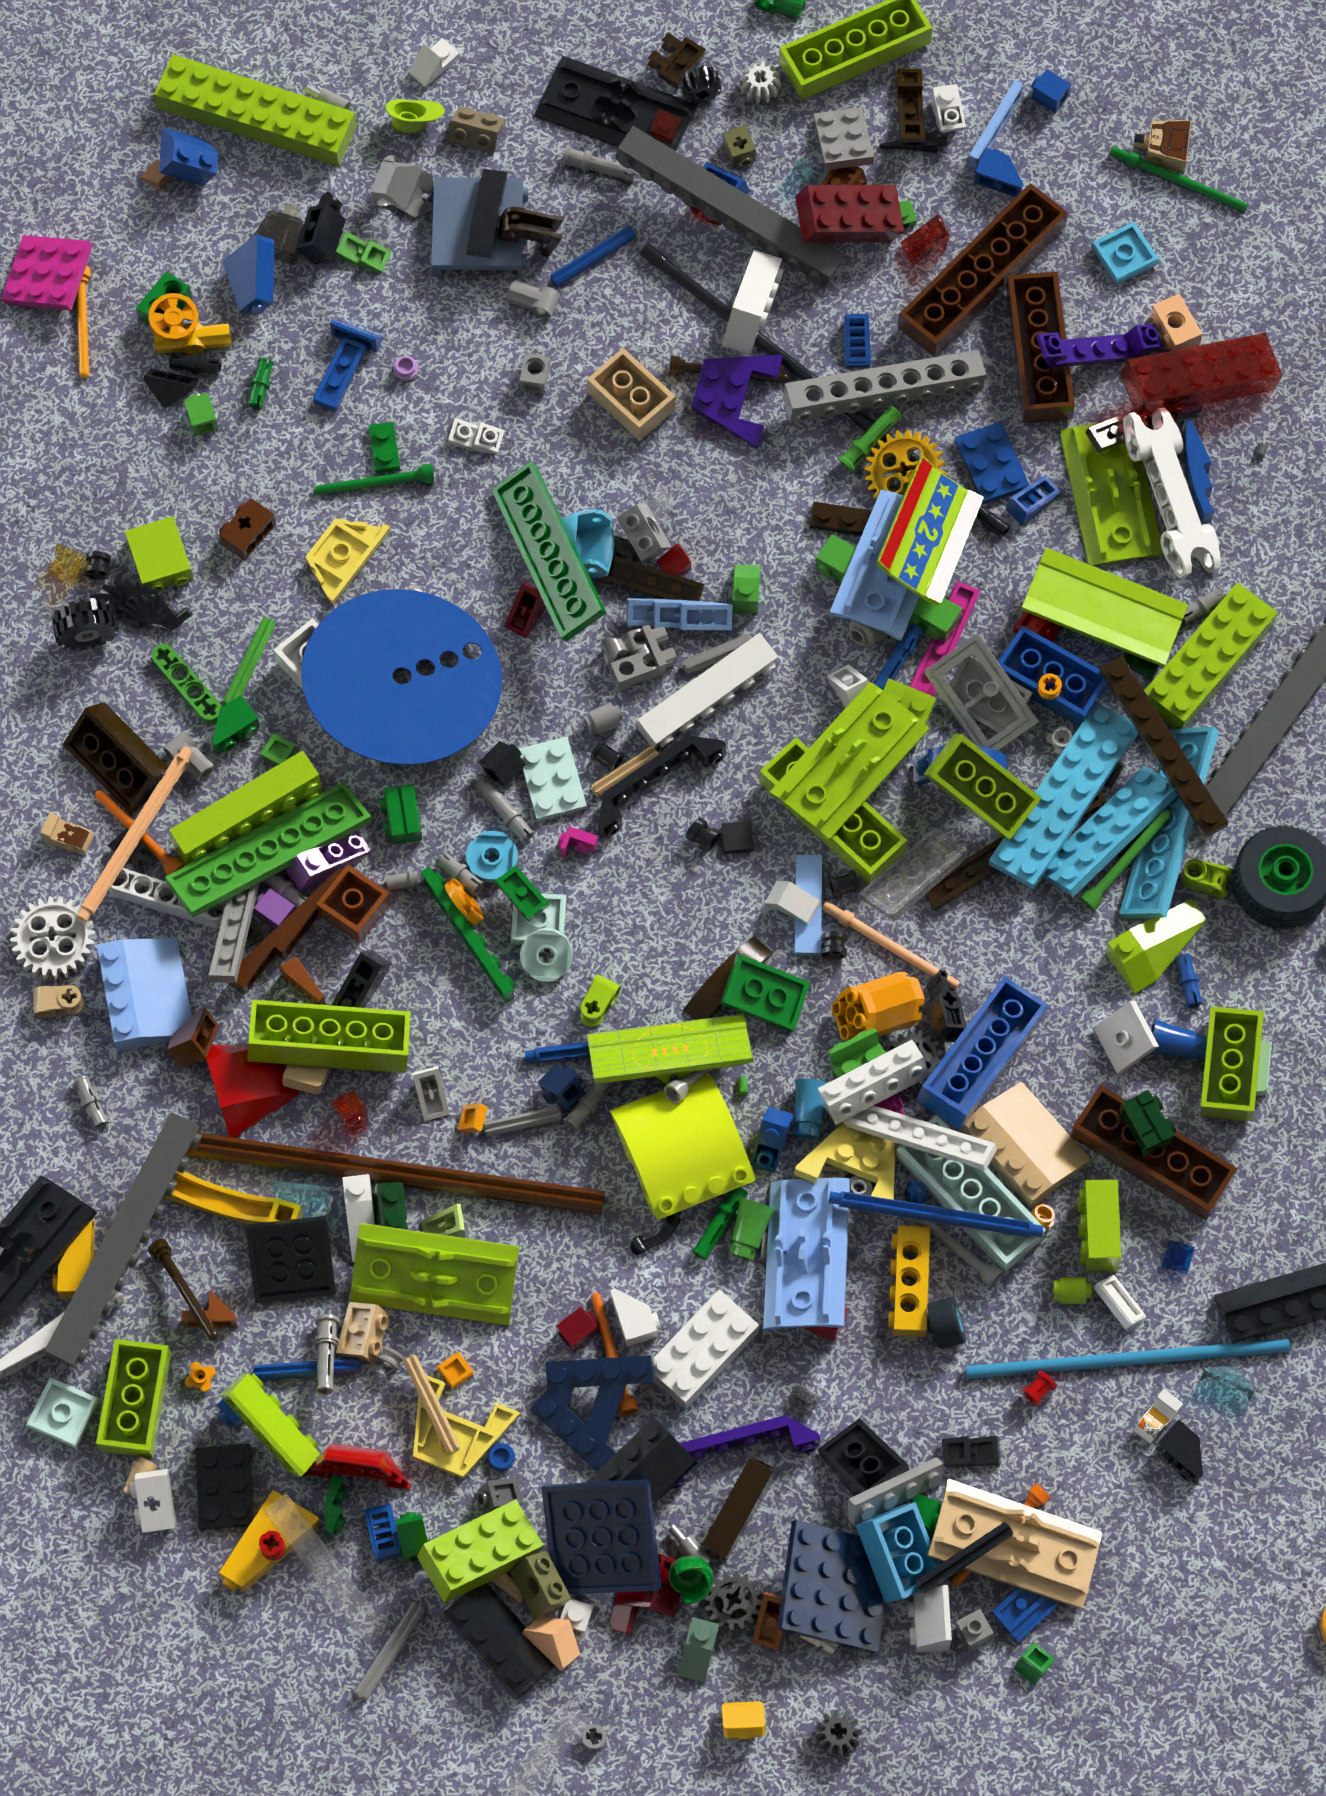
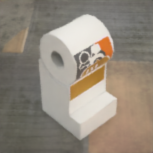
M1163 1389L1133 1431L1151 1445L1180 1412L1183 1403Z

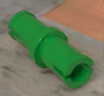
M258 358L255 376L250 382L252 388L247 406L251 408L252 404H254L253 409H263L266 390L271 385L269 378L274 362L270 359L267 363L268 358Z

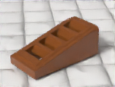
M293 957L279 966L282 978L309 1000L318 1005L326 1004L323 994L297 957Z

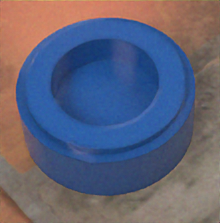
M504 1443L494 1445L488 1452L489 1465L499 1472L509 1470L515 1463L514 1450Z

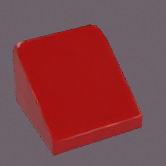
M678 543L656 561L662 571L681 576L692 569L691 560Z

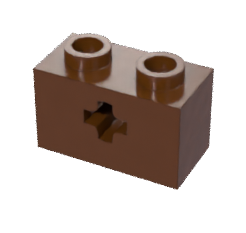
M250 498L246 504L242 503L238 507L235 516L230 522L227 521L222 525L219 531L221 545L245 561L276 526L275 514Z

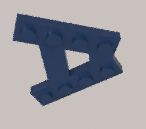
M654 1356L546 1362L547 1390L529 1410L597 1472L617 1453L607 1442L626 1386L629 1384L655 1383ZM599 1386L586 1424L568 1407L574 1388Z

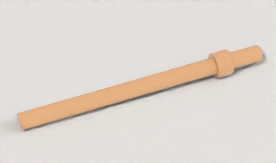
M828 901L823 905L822 910L838 919L839 924L846 928H853L929 976L934 977L940 970L855 918V914L847 909L843 911ZM948 975L949 988L955 991L960 982Z

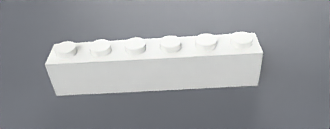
M758 633L640 717L635 727L650 746H653L655 749L659 746L662 749L674 741L673 736L680 731L682 734L686 733L694 727L695 724L693 722L699 717L702 719L709 717L715 711L713 707L720 702L723 705L730 702L736 696L734 692L740 688L746 690L756 682L755 677L761 673L763 676H766L776 668L774 664L778 659V655L761 633Z

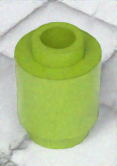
M1060 1277V1280H1054V1302H1061V1304H1086V1299H1092V1283H1086V1277Z

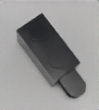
M326 192L321 196L318 205L309 207L296 247L299 252L315 265L333 261L346 218L340 214L342 202L338 199H333V194L330 192Z

